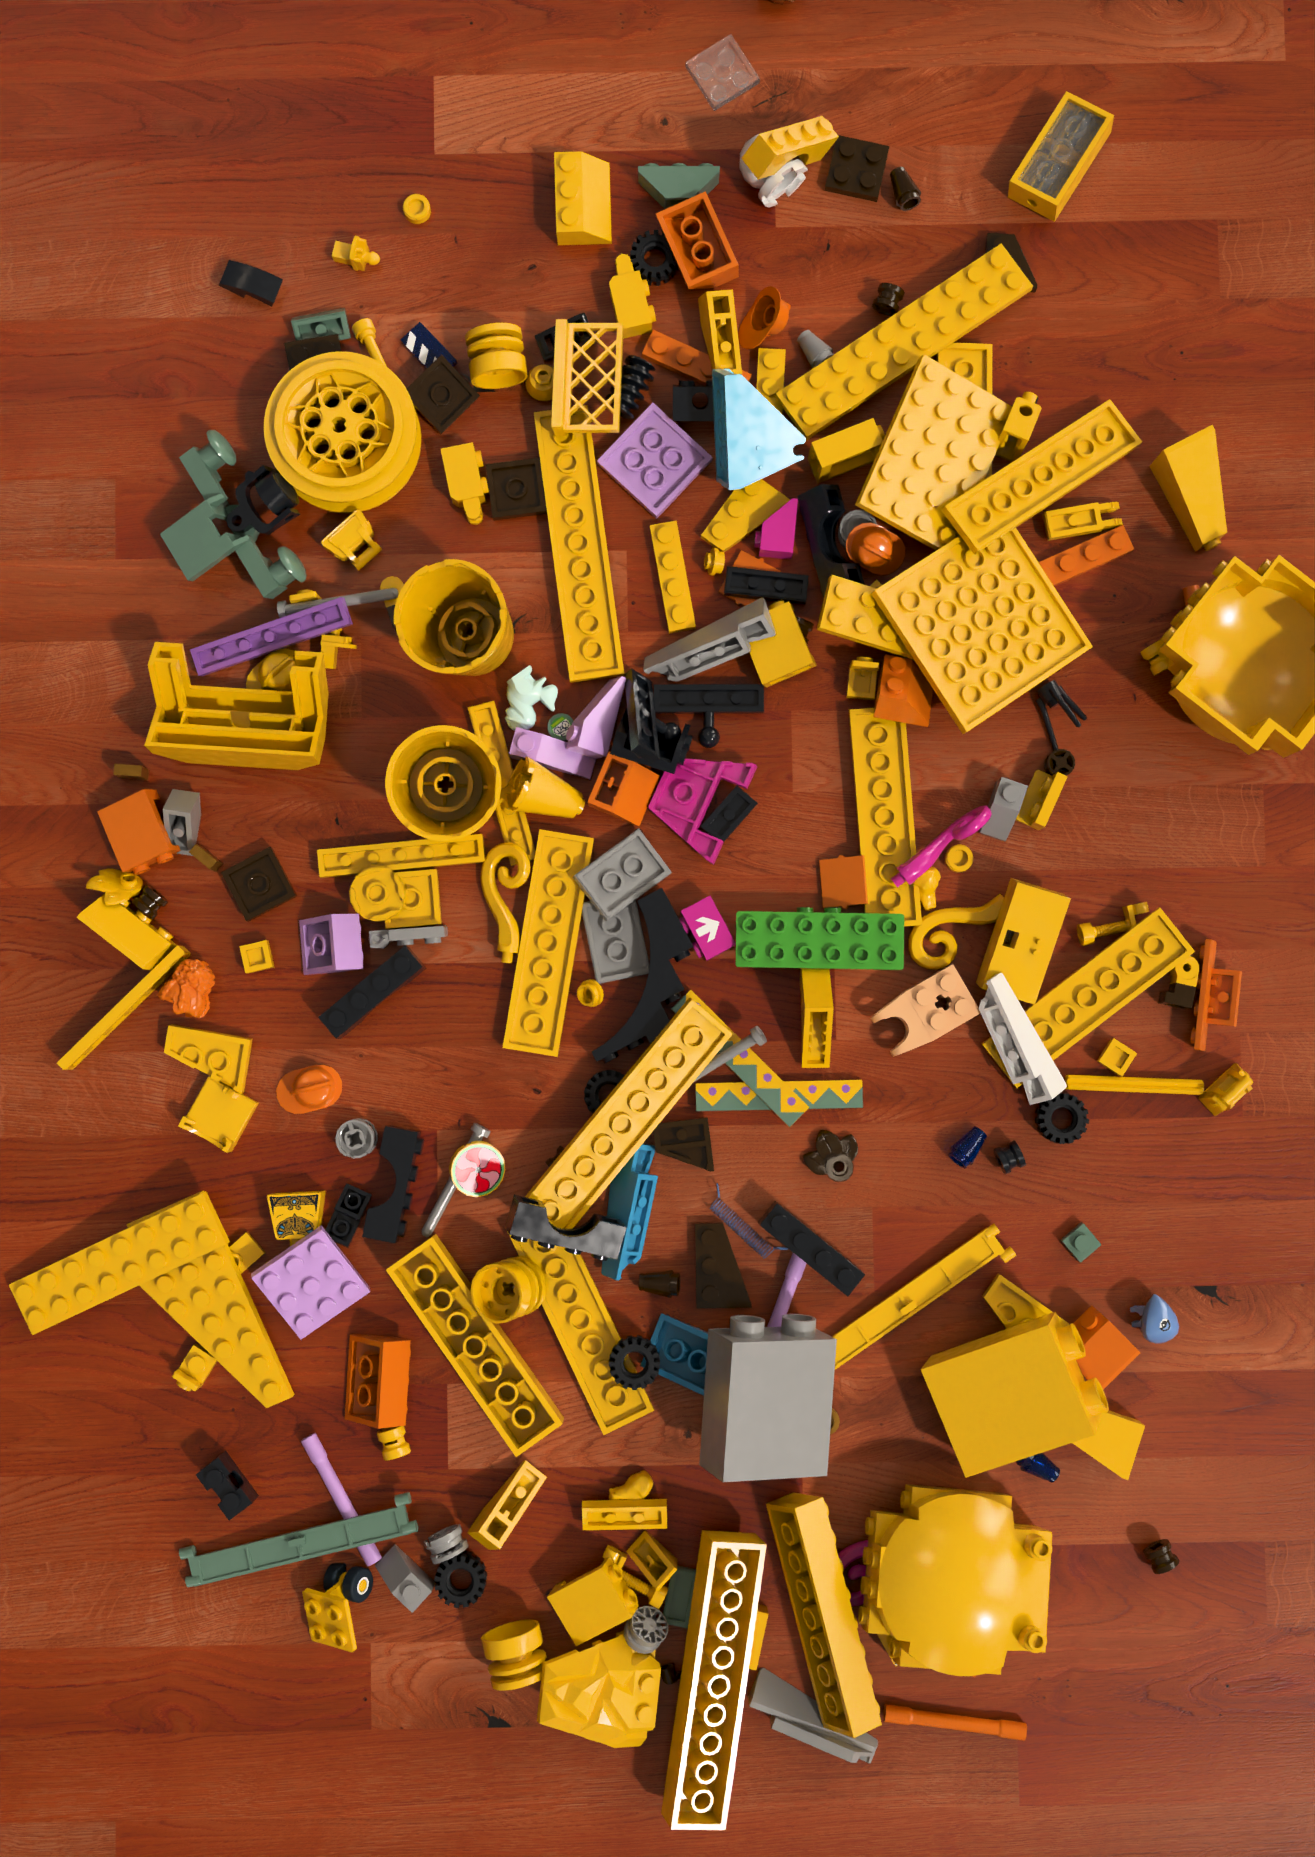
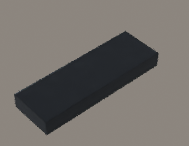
M727 566L724 596L750 599L764 598L765 600L776 602L784 600L785 603L789 601L790 603L805 605L809 576Z

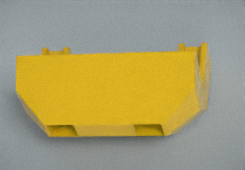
M155 642L148 661V670L156 709L144 746L152 754L191 764L300 770L319 765L325 743L329 695L324 653L295 651L296 666H291L290 670L292 692L191 685L182 643Z

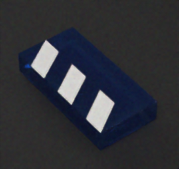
M421 322L400 339L404 347L425 369L441 354L453 367L458 364L450 352Z

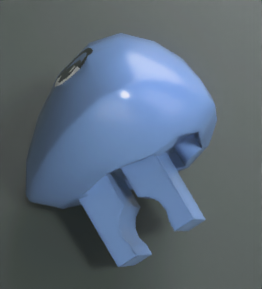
M1153 1294L1146 1306L1130 1307V1312H1137L1142 1316L1140 1321L1131 1322L1132 1327H1141L1140 1330L1143 1337L1149 1342L1165 1343L1178 1334L1179 1323L1177 1316L1166 1301L1158 1295Z

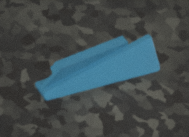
M643 1143L610 1183L607 1217L620 1219L627 1227L618 1258H608L607 1261H602V1275L614 1280H620L622 1278V1270L628 1264L635 1265L642 1256L658 1179L657 1175L648 1173L656 1151L654 1145Z

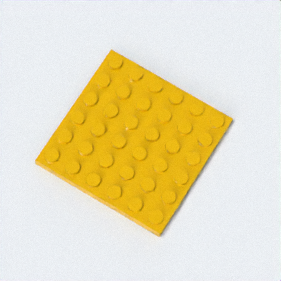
M1016 528L975 555L962 537L958 536L871 593L962 734L970 731L1093 647Z

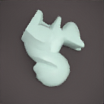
M530 665L507 681L506 695L510 707L505 710V720L514 731L516 727L529 730L534 726L536 713L532 706L538 701H541L550 711H555L554 703L558 695L557 687L553 684L543 687L542 685L546 681V677L537 681L534 680L530 675L532 672Z

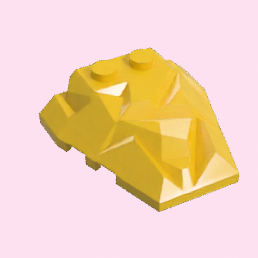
M623 1630L616 1633V1638L605 1642L598 1640L593 1642L592 1647L580 1652L575 1649L543 1662L537 1722L613 1748L641 1746L647 1738V1731L653 1730L656 1723L661 1674L660 1663L655 1659L656 1650L648 1654L634 1651L626 1643Z

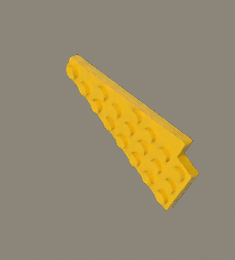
M204 1190L196 1194H193L187 1198H184L178 1202H175L169 1206H166L160 1210H157L153 1213H150L144 1217H141L135 1221H132L126 1225L129 1228L175 1205H178L194 1196L203 1193ZM228 1244L139 1285L266 1408L290 1399L295 1395Z

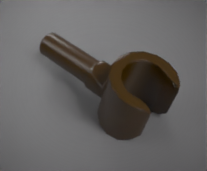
M673 1663L660 1666V1675L666 1684H673L678 1679H681L682 1671L676 1672Z

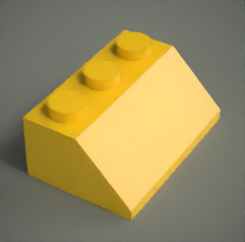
M582 151L554 152L556 234L558 245L612 244L609 163Z
M103 894L77 916L80 921L145 970L155 968L177 946L172 941L174 936L162 927H159L157 930L150 924L152 919L140 910L134 912L128 907L129 901L115 905H105V894Z

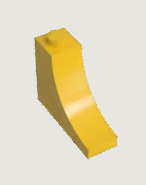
M800 968L802 1068H829L834 1008L830 970Z

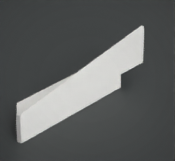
M1003 973L996 974L987 981L988 989L978 1009L1012 1083L1023 1082L1029 1104L1052 1100L1067 1087L1066 1082Z

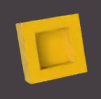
M268 940L239 946L246 974L275 968Z
M1111 1038L1097 1062L1118 1076L1123 1077L1137 1053L1115 1038Z

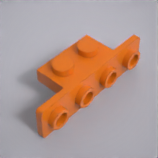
M1212 939L1205 940V945H1201L1199 955L1200 961L1203 962L1202 973L1199 972L1197 989H1200L1199 1000H1196L1194 1004V1016L1197 1017L1196 1028H1192L1191 1044H1194V1050L1205 1051L1208 1024L1237 1026L1242 971L1214 968L1217 942Z

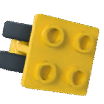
M332 1563L327 1568L323 1579L325 1593L309 1588L302 1591L311 1640L314 1642L354 1652L357 1649L348 1600L356 1603L366 1600L372 1591L373 1575L369 1569L355 1566L346 1572L347 1566L345 1563Z

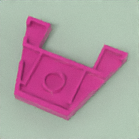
M685 759L683 765H677L674 774L664 771L648 808L703 858L714 865L724 842L721 839L699 831L701 822L720 780L723 779L748 789L757 765L754 763L742 764L730 761L713 762L700 759Z

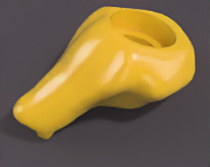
M933 866L912 883L919 887L920 900L926 911L936 908L935 891L941 878L940 872Z
M645 1470L631 1475L624 1485L609 1489V1500L645 1499L653 1487L652 1477Z

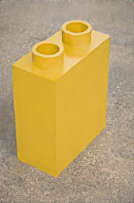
M1056 1312L931 1355L921 1368L965 1478L1094 1436L1101 1421L1099 1414L1109 1411L1108 1402L1097 1378L1085 1381L1076 1361L1086 1356L1084 1344L1076 1326L1071 1323L1062 1327Z

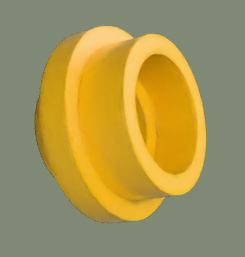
M712 548L710 553H706L704 569H708L709 575L714 576L716 573H722L725 553L719 551L718 548Z
M593 979L583 981L577 990L578 1000L584 1006L589 1007L601 1004L604 997L601 985Z

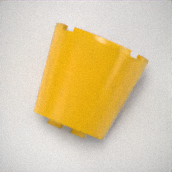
M445 559L442 562L429 566L426 565L416 571L406 581L397 597L394 608V624L396 625L399 643L405 653L415 663L427 670L441 674L480 676L499 667L511 651L514 640V628L503 593L496 581L485 570L473 563L458 559ZM469 629L474 631L471 636L466 634Z
M431 726L410 735L394 751L386 771V795L396 817L413 833L436 841L457 840L476 832L492 816L500 798L501 774L492 751L476 735L455 726ZM444 777H449V782L454 783L453 788H449L447 793L442 792V788H438V782H442Z

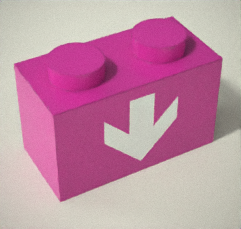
M711 896L681 910L682 918L679 920L685 932H691L696 942L692 943L698 958L704 956L705 960L708 961L736 946Z

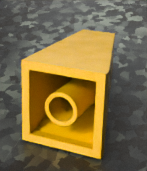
M1213 425L1165 448L1150 465L1155 478L1195 552L1202 548H1205L1206 551L1215 548L1221 544L1220 539L1227 533L1216 434Z

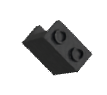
M626 708L616 730L610 754L674 774L677 765L684 764L687 752L689 751L693 738L692 735L688 734L691 725L685 723L680 739L675 744L664 743L657 732L660 758L651 764L631 752L628 711Z

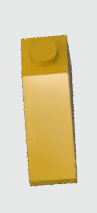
M733 289L707 291L698 298L701 328L712 369L729 368L734 374H742Z
M524 1460L483 1508L467 1533L488 1550L501 1549L547 1477Z

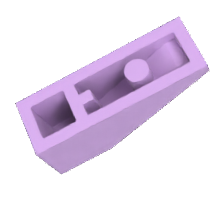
M620 676L610 679L573 721L566 734V739L568 740L566 749L593 759L607 756L626 682L625 677Z
M516 727L509 751L512 759L520 761L521 759L525 760V757H529L545 768L591 780L596 759L566 749L567 742L519 727Z

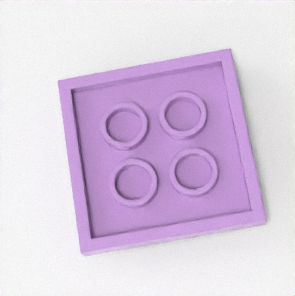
M652 403L597 460V464L657 519L711 463L713 457L658 406Z
M322 1225L251 1273L252 1280L300 1339H303L371 1292L368 1284Z

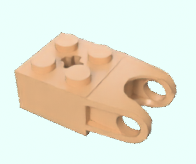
M952 964L902 992L870 1019L873 1023H876L882 1019L895 1017L903 1022L905 1036L895 1048L890 1050L891 1055L894 1057L936 1040L980 1014V1011ZM937 996L946 999L945 1009L935 1006V1002H938Z

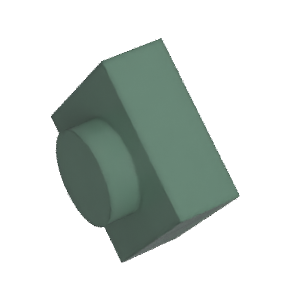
M1082 1222L1060 1240L1080 1263L1101 1246V1243Z

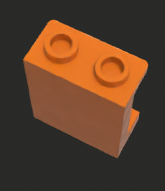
M142 789L97 811L122 873L134 872V875L143 874L150 870V865L156 862L158 864L166 863L174 859L173 854L181 851L179 845L171 843L155 805V802L161 800L157 790Z

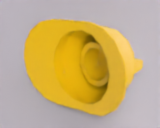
M284 648L268 654L249 673L246 689L292 692L290 670L291 666H296L295 651Z

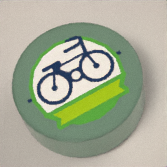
M563 713L552 716L548 722L549 735L565 742L568 741L566 734L573 723V719Z

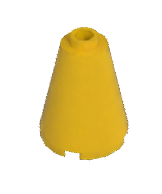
M525 757V760L521 759L515 767L508 785L512 786L511 795L505 794L506 809L518 812L574 818L576 814H581L585 805V800L582 799L583 795L580 791L529 757Z

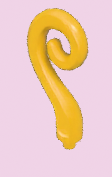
M504 842L496 845L487 853L481 868V886L486 902L498 924L497 951H502L501 962L512 963L513 953H519L520 932L514 916L498 891L496 870L499 862L504 857L515 859L518 866L515 876L512 877L510 875L509 869L506 866H501L498 869L499 882L506 888L513 889L520 887L527 881L531 867L529 857L524 849L515 843Z
M999 894L980 907L944 908L922 917V925L914 926L909 935L908 948L911 958L919 966L926 969L937 970L946 967L954 960L957 954L955 938L952 934L943 930L932 933L929 941L933 944L942 942L946 947L944 954L932 957L923 948L925 935L935 926L944 923L975 925L994 923L997 920L1004 897Z

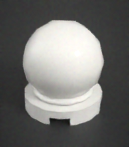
M757 134L748 140L742 148L739 168L745 181L752 187L760 189L758 197L764 206L772 207L778 204L775 199L784 193L789 197L806 178L803 173L808 171V169L801 160H790L775 175L758 180L741 159L759 135Z

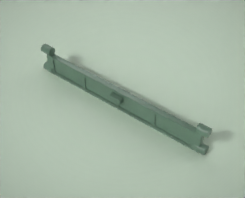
M409 1492L395 1495L396 1507L197 1555L194 1545L180 1548V1559L188 1558L191 1575L185 1577L186 1586L188 1588L418 1532L417 1521L409 1522L405 1506L412 1502Z

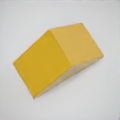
M644 1531L626 1551L657 1591L662 1588L678 1569L677 1558L647 1531Z

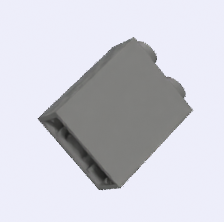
M804 1314L782 1315L781 1327H765V1319L761 1317L735 1315L730 1317V1328L708 1329L699 1465L720 1481L738 1482L827 1476L837 1339L816 1329L815 1317Z

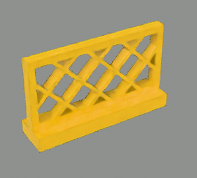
M556 319L551 428L555 436H566V433H619L623 323H568L567 319ZM586 331L591 338L580 347L574 341L575 332ZM606 331H617V339L609 347L599 339ZM597 342L605 351L593 361L585 351ZM582 355L590 365L579 374L573 368V363ZM610 355L616 361V365L606 374L598 365ZM595 368L603 378L592 388L584 378ZM579 382H582L590 391L578 401L572 395V389ZM609 382L615 388L614 394L605 401L597 391ZM594 395L602 405L591 415L583 404ZM580 408L588 418L581 425H571V416ZM607 408L613 414V425H601L596 418Z

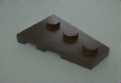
M695 1223L696 1308H753L723 1223Z

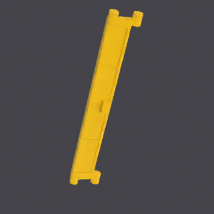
M993 1223L831 1336L837 1339L835 1370L998 1255L1004 1263L1014 1258L1016 1253L1013 1249L1008 1247L1004 1250L995 1236L1000 1233L997 1226Z

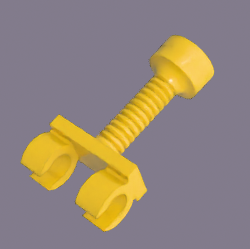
M1147 902L1123 907L1125 921L1092 927L1090 922L1078 924L1077 934L1080 944L1082 946L1094 944L1097 937L1130 930L1136 925L1135 915L1149 912Z
M607 1545L602 1557L605 1559L610 1557L614 1564L620 1567L627 1586L640 1593L642 1592L645 1596L647 1595L649 1598L648 1604L659 1609L669 1588L663 1585L657 1591L650 1584L648 1585V1583L640 1579L638 1580V1578L626 1573V1571L623 1572L622 1567L628 1554L622 1553L611 1545Z

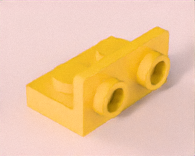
M1036 770L1027 788L1016 821L1038 831L1043 829L1049 820L1068 776L1059 772L1049 775L1043 771Z

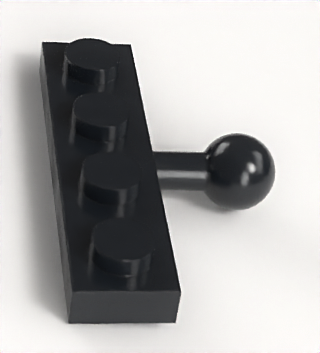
M631 668L624 674L626 678L625 690L631 752L637 757L653 764L660 758L657 732L664 743L675 744L680 739L681 729L673 722L663 723L656 718L652 681Z
M654 684L655 714H703V728L698 733V741L703 747L712 748L720 740V734L714 728V714L764 713V685Z

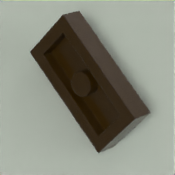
M339 334L284 343L289 371L299 363L316 355L328 352H342Z

